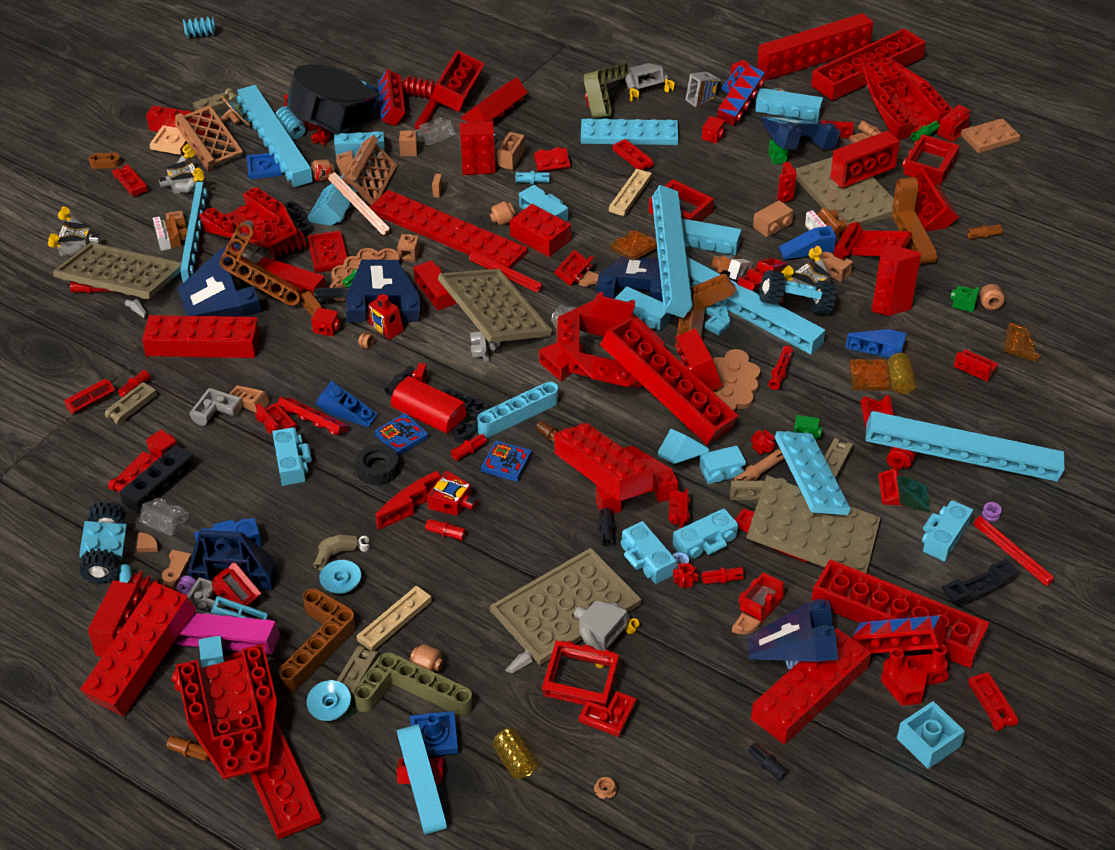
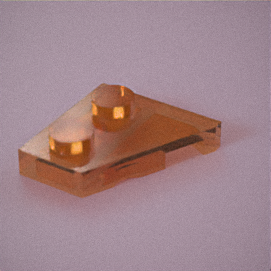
M1009 322L1003 351L1037 362L1040 355L1035 353L1033 349L1035 344L1030 338L1028 329Z

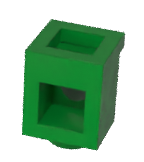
M770 140L768 153L773 165L785 163L789 156V149H783L774 140Z
M957 286L956 290L953 289L950 300H953L952 308L974 312L979 287L971 289Z
M796 415L793 432L812 434L815 440L820 438L822 427H819V418Z

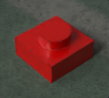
M419 363L417 370L413 371L412 378L425 383L427 380L426 364Z

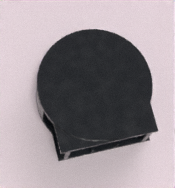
M308 64L299 66L294 70L286 103L290 111L299 118L323 127L334 134H339L373 122L372 117L380 94L368 88L357 77L343 70L324 65Z

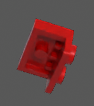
M556 147L548 151L541 149L534 152L533 161L536 163L537 173L570 169L567 148Z
M790 162L783 163L782 174L779 175L777 201L788 202L794 200L797 173Z
M574 249L554 273L571 286L574 281L578 283L584 276L583 271L587 272L592 267L591 261L594 257L591 255L587 260Z
M964 349L962 353L958 352L956 354L954 367L988 382L997 370L998 363Z
M886 395L881 401L866 396L861 399L865 427L872 411L894 416L893 405L889 395Z
M277 403L263 408L260 404L255 405V417L259 423L265 425L269 434H273L272 431L295 428L297 430L296 423Z

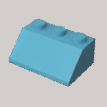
M384 132L334 134L336 157L338 154L350 150L353 151L355 156L363 141L372 135L378 138L376 144L385 152ZM374 150L375 157H378V153Z
M331 183L322 191L307 219L312 223L329 226L336 222L340 223L345 217L344 213L351 207L350 201ZM347 184L356 193V190L350 184Z

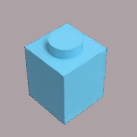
M221 636L199 639L202 667L225 662Z

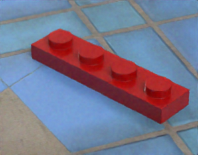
M279 397L277 404L284 407V411L299 414V418L307 421L311 420L314 422L313 425L317 427H326L329 429L328 432L332 434L348 433L349 425L291 397Z

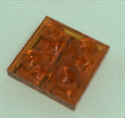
M637 230L629 232L628 235L618 238L610 244V250L632 261L657 248V241Z
M849 360L852 390L890 391L887 360Z

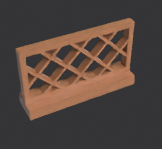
M210 105L184 116L182 113L175 115V126L195 151L196 156L207 172L214 170L215 165L243 154L242 149ZM209 112L211 118L202 117V115ZM189 119H196V120H197V123H196V124H192V123H189L188 120H189ZM200 121L208 122V127L200 126ZM211 124L219 125V130L210 128ZM197 129L206 131L205 135H198L196 133ZM208 132L217 134L216 139L207 137ZM219 135L226 136L228 138L227 142L218 140ZM205 141L214 143L213 147L205 146ZM216 144L224 145V150L216 149ZM228 147L236 149L235 152H228L226 150ZM213 152L222 154L218 159H214L212 155Z
M375 135L363 141L342 178L346 184H350L370 205L380 198L397 166L376 144L378 138ZM374 150L378 153V157H375ZM368 160L372 161L373 167L369 165ZM377 161H380L381 167H378ZM385 162H387L391 167L387 168ZM363 170H366L368 177L364 176ZM371 171H375L376 177L372 176ZM380 171L383 172L384 178H381ZM357 180L361 181L362 187L356 182ZM366 181H369L370 187H367ZM374 181L378 182L379 188H376ZM369 191L372 192L374 198L369 195Z

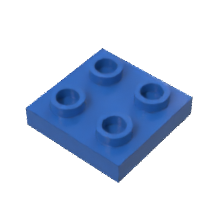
M454 711L410 715L411 726L419 724L427 756L458 753Z

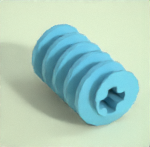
M207 16L206 21L201 17L200 22H198L197 18H194V23H192L191 19H188V23L183 19L184 31L188 38L191 37V34L196 38L197 33L202 37L203 32L206 36H209V32L213 36L215 35L213 17L210 20Z
M288 106L281 107L277 111L276 117L290 138L298 139L302 137L305 133L304 122L292 113Z

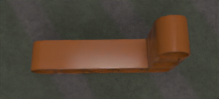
M916 177L897 179L892 210H894L892 213L893 220L899 231L912 232V238L907 246L909 250L922 253L920 265L935 263L937 260L936 250L914 211L918 192Z
M249 220L241 222L220 258V266L290 306L296 305L301 298L300 294H302L298 287L242 256L255 232V225ZM242 226H247L250 229V233H244ZM233 242L241 243L242 248L236 249ZM225 257H231L233 264L226 263ZM241 266H247L249 273H244L241 270ZM257 275H263L265 281L260 282L257 279ZM272 284H279L281 290H275ZM288 293H295L297 299L289 298Z
M726 274L718 275L690 288L693 306L684 318L679 317L677 336L696 328L701 337L705 307L732 296L736 291V286Z
M317 589L305 591L303 603L305 613L323 625L279 668L280 686L285 692L296 691L354 633L356 628L353 611Z

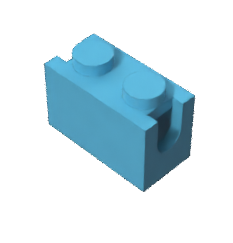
M738 446L700 455L699 468L708 484L734 478L744 472L742 466L746 465V461Z

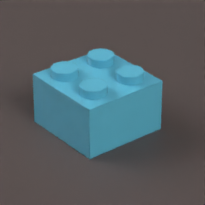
M932 701L900 723L897 739L929 769L961 747L965 731Z

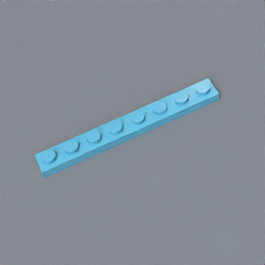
M196 182L180 268L183 283L194 274L193 264H196L195 253H198L197 242H200L199 231H202L199 214L204 212L203 209H206L205 199L208 197L207 189H204L203 182Z

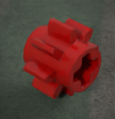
M766 429L763 432L757 431L751 438L753 443L751 447L760 455L763 452L769 453L775 446L773 441L775 437Z
M679 563L678 569H673L674 584L678 583L682 588L693 587V581L698 582L699 574H697V567H693L690 563Z

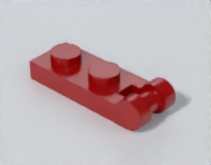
M627 139L613 144L612 150L634 166L635 169L644 171L645 168L649 169L654 166L653 160Z
M128 164L124 165L121 169L116 168L112 170L114 178L119 180L132 197L148 191L147 185Z
M143 451L116 479L110 480L108 488L113 491H121L124 486L133 481L140 473L151 466L153 462L157 461L158 458Z
M989 672L969 678L968 684L991 719L992 726L996 731L1004 729V726L1007 725L1014 726L1018 724L1015 712ZM1003 713L1005 717L1001 718L999 714Z

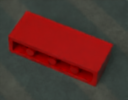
M410 376L400 382L392 394L391 407L445 433H448L467 417L463 401Z

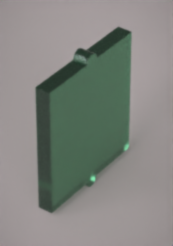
M898 475L897 485L900 503L912 507L914 510L918 509L929 513L930 504L927 485L914 481L913 478L909 479Z

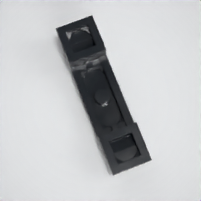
M1007 559L992 564L989 571L964 582L957 579L943 585L942 590L955 603H968L996 592L1014 580L1020 572Z

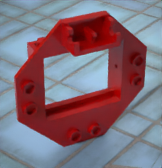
M603 292L597 293L593 301L557 318V346L569 356V372L620 386L641 388L642 384L618 361L579 352V331L604 337L608 329L633 317L663 346L664 341L633 313L635 300L631 299L628 302L603 296Z

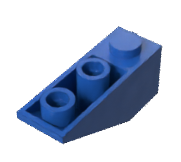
M831 226L813 228L779 246V250L783 259L808 257L809 251L812 248L814 250L816 246L821 248L822 253H834L836 236Z
M890 329L848 333L846 348L900 361L907 333Z
M332 380L315 403L332 416L365 427H369L378 414Z

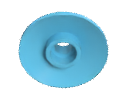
M336 560L327 564L321 570L319 579L325 590L341 594L349 592L358 586L361 580V571L351 561Z
M334 680L323 681L312 688L307 697V707L310 714L322 721H331L341 717L348 710L351 703V695L348 688L343 683Z

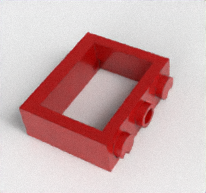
M922 134L920 139L915 142L914 148L910 149L908 158L905 157L902 167H904L903 174L912 176L923 167L934 176L941 186L958 158L960 145ZM923 152L944 158L938 169L917 163V160Z
M674 179L665 185L667 188L678 191L680 199L697 206L691 213L680 209L682 219L702 222L713 212L714 198ZM651 197L649 199V213L654 215Z
M555 641L542 686L543 695L584 706L587 701L608 708L620 665L619 655L607 649L604 651L596 650L590 645L579 646L574 645L571 641ZM562 656L609 666L610 670L603 694L554 683Z

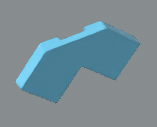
M719 301L705 307V313L712 316L705 323V328L717 335L722 334L730 327V318L725 303Z

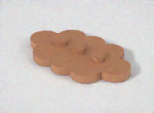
M371 248L361 249L357 256L347 257L344 260V265H338L332 269L331 279L333 283L330 285V288L344 287L342 280L349 276L353 269H358L361 260H398L399 262V253L390 248L382 249L379 252ZM333 298L337 301H346V298Z
M739 349L728 351L724 358H713L723 387L713 390V392L734 412L736 409L750 407L753 403V394L758 390L757 380L760 377V368L756 364L749 362L748 354Z

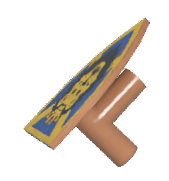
M221 95L222 99L230 107L220 118L221 121L225 123L231 118L234 124L238 125L241 122L240 118L249 126L250 122L238 104Z

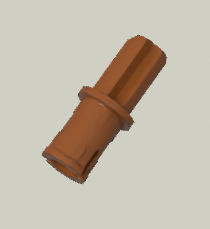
M1000 224L992 226L982 225V227L968 228L967 236L968 239L980 237L985 239L988 236L1000 235L1003 230Z
M174 735L169 737L166 744L167 749L179 752L186 758L192 756L203 761L209 760L202 746L194 744L193 740L187 741Z

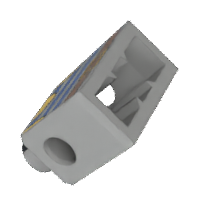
M709 72L691 73L685 100L694 107L712 100L715 97L716 88L721 86V80Z

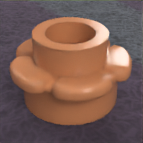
M364 332L359 337L358 343L363 350L365 348L371 349L374 345V336L369 332Z
M609 777L600 778L594 785V791L597 792L596 795L601 799L612 798L616 793V784Z

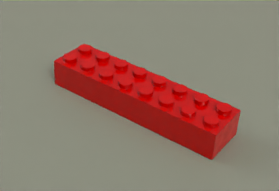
M864 13L761 44L758 50L757 69L765 72L764 79L767 81L843 57L871 44L874 22Z
M903 28L814 69L811 86L833 101L867 85L861 65L889 57L905 67L924 57L926 42Z
M633 317L607 330L600 346L706 445H709L732 429L739 415Z
M831 559L813 587L811 602L815 599L829 600L831 612L858 623L940 615L947 633L942 642L947 647L945 658L970 669L986 638L990 623Z

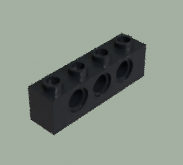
M177 445L166 451L163 456L153 462L151 466L119 491L123 505L141 515L196 468L193 454Z

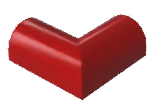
M616 691L608 708L587 701L578 717V721L619 737L637 702V698Z

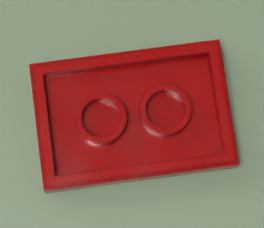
M341 230L307 236L315 273L331 271L338 265H344L347 253Z
M863 230L851 249V255L881 256L886 244L906 248L912 238V232Z

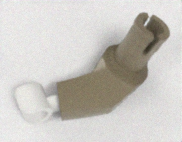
M336 535L324 539L317 547L319 553L313 563V567L316 569L320 565L318 570L321 571L327 565L331 556L341 551H354L356 546L363 552L368 551L370 545L362 543H369V538L361 536L357 540L356 536Z

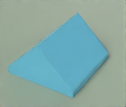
M670 429L658 451V456L675 464L707 453L709 449L690 437Z

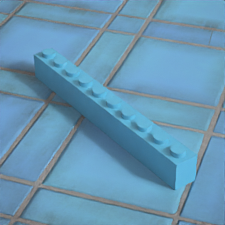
M256 85L238 89V96L236 97L238 105L242 106L243 113L247 114L249 122H252L259 138L263 139L270 155H274L275 162L280 165L281 172L285 173L287 181H290L293 187L313 182L310 166Z
M659 185L652 196L664 312L684 318L687 312L691 311L693 302L691 301V289L689 286L690 278L688 277L680 199L678 191Z
M688 257L686 259L690 288L721 275ZM734 281L732 283L736 286L735 293L721 300L732 313L809 354L814 353L824 343L825 329L779 305L761 302L757 293L738 285Z
M874 411L871 412L866 424L865 441L1057 482L1064 471V451Z

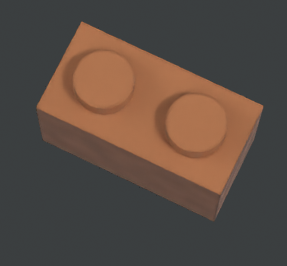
M513 132L508 133L497 150L498 167L514 169L525 152V135Z
M777 201L754 214L753 228L764 236L769 237L792 224L793 210L781 201Z

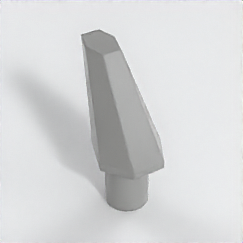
M127 299L125 306L130 307L133 312L146 319L147 313L138 299L134 301Z
M525 650L524 653L519 654L505 671L514 673L533 662L530 652Z

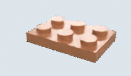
M1003 118L961 131V136L978 153L1018 142L1021 137Z

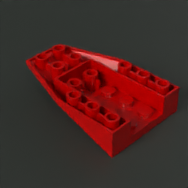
M889 57L861 65L871 97L889 131L898 140L911 137V134L918 131L921 126H927L934 121H938L940 125L941 119L953 110L928 81Z
M258 187L251 188L243 193L245 206H240L237 210L223 214L213 207L199 214L204 232L228 239L232 238L241 222L245 220L251 221L255 225V232L248 243L251 245L268 248L297 234V230L284 204ZM242 226V231L249 234L250 229L247 226Z
M263 644L241 649L243 658L199 668L198 660L175 665L187 724L223 780L269 768L277 700Z

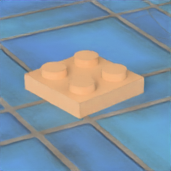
M162 126L151 141L150 149L181 155L184 146L188 143L177 128Z

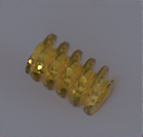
M897 353L890 356L887 363L891 386L895 392L900 394L910 393L916 388L912 363L905 353Z
M509 727L497 734L493 740V748L497 751L498 756L513 778H524L535 770L537 762L533 761L532 754L529 753L520 736L516 734V729Z

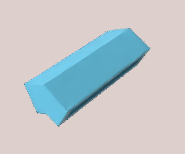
M219 596L216 597L211 610L212 614L220 616L248 617L241 614L243 611L260 617L262 620H266L268 615L265 612ZM220 603V604H223V605L232 607V608H234V609H237V610H238V613H237V612H234V611H231V610H228V609H225V608H223V607L217 606V604Z

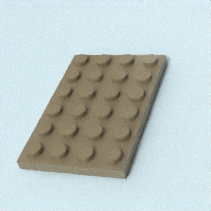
M833 157L796 168V180L822 208L825 207L828 211L835 209L838 213L837 221L844 219L847 226L857 221L860 226H864L891 217L894 212L892 210L894 198L873 177L844 188L837 185L830 178Z
M90 242L53 271L54 277L65 281L70 280L78 284H87L95 288H104L112 292L117 291L126 295L138 296L142 299H150L181 272V262Z
M500 269L439 273L438 280L489 342L495 343L551 336L552 329Z
M767 475L746 538L822 567H826L831 559L866 573L881 517L849 506L851 509L848 515L811 513L799 487Z
M589 548L490 605V611L520 645L530 652L531 657L540 666L550 660L555 641H571L575 645L583 640L579 633V619L574 617V612L578 606L588 609L595 601L618 603L628 613L641 605V599Z

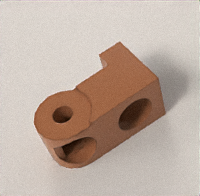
M823 252L819 255L820 259H823L830 276L839 282H842L852 273L853 261L849 259L843 261L834 257L830 252Z
M172 550L169 554L171 563L169 568L162 573V578L166 584L165 587H172L173 590L178 591L177 584L183 576H188L187 572L192 555Z

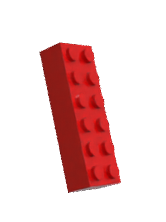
M149 315L142 342L146 356L255 358L260 329L258 317Z
M581 423L576 427L565 428L554 433L555 454L619 502L653 491V469L588 423Z
M153 582L80 688L90 701L124 717L197 609L189 597Z
M838 628L835 630L837 660L800 661L752 705L751 720L784 745L869 667L871 652Z

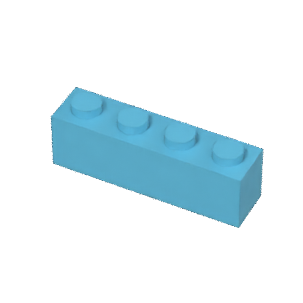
M760 88L756 99L755 112L818 121L823 97Z
M681 218L683 221L682 229L685 246L736 255L740 245L741 229Z

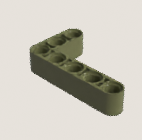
M628 63L613 65L584 74V84L591 114L594 119L611 116L612 110L606 83L626 78L630 68Z
M390 652L379 656L354 689L356 708L363 713L371 711L392 684L448 711H454L455 714L460 716L468 715L473 709L472 692L470 689Z

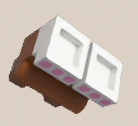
M824 207L819 213L815 214L813 210L806 213L805 226L809 230L831 226L836 239L839 238L840 232L846 230L847 223L844 219L837 221L838 213L835 209L828 211Z
M171 215L169 219L162 221L160 217L153 218L161 251L180 247V241L186 240L187 228L184 217L175 219L174 215Z
M735 255L714 256L711 266L718 268L717 273L731 272L729 277L739 280V277L747 276L753 262Z

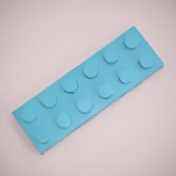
M581 119V144H615L623 139H627L632 144L678 145L677 120Z
M777 431L775 439L811 513L848 515L851 508L813 435L809 433Z

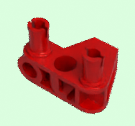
M941 644L940 648L933 649L932 654L904 656V651L901 648L895 647L890 650V656L883 664L881 682L901 706L921 704L925 685L939 684L948 679V661L945 658L947 647Z

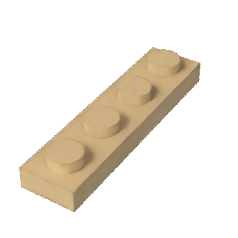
M636 169L610 204L609 212L625 216L651 180L652 173Z
M415 586L357 635V641L370 651L375 650L431 603V596L418 586Z

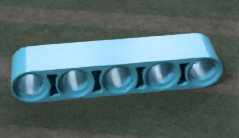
M554 382L543 383L480 413L477 417L479 435L484 434L485 437H491L558 404V385Z
M419 724L396 730L424 835L447 829Z

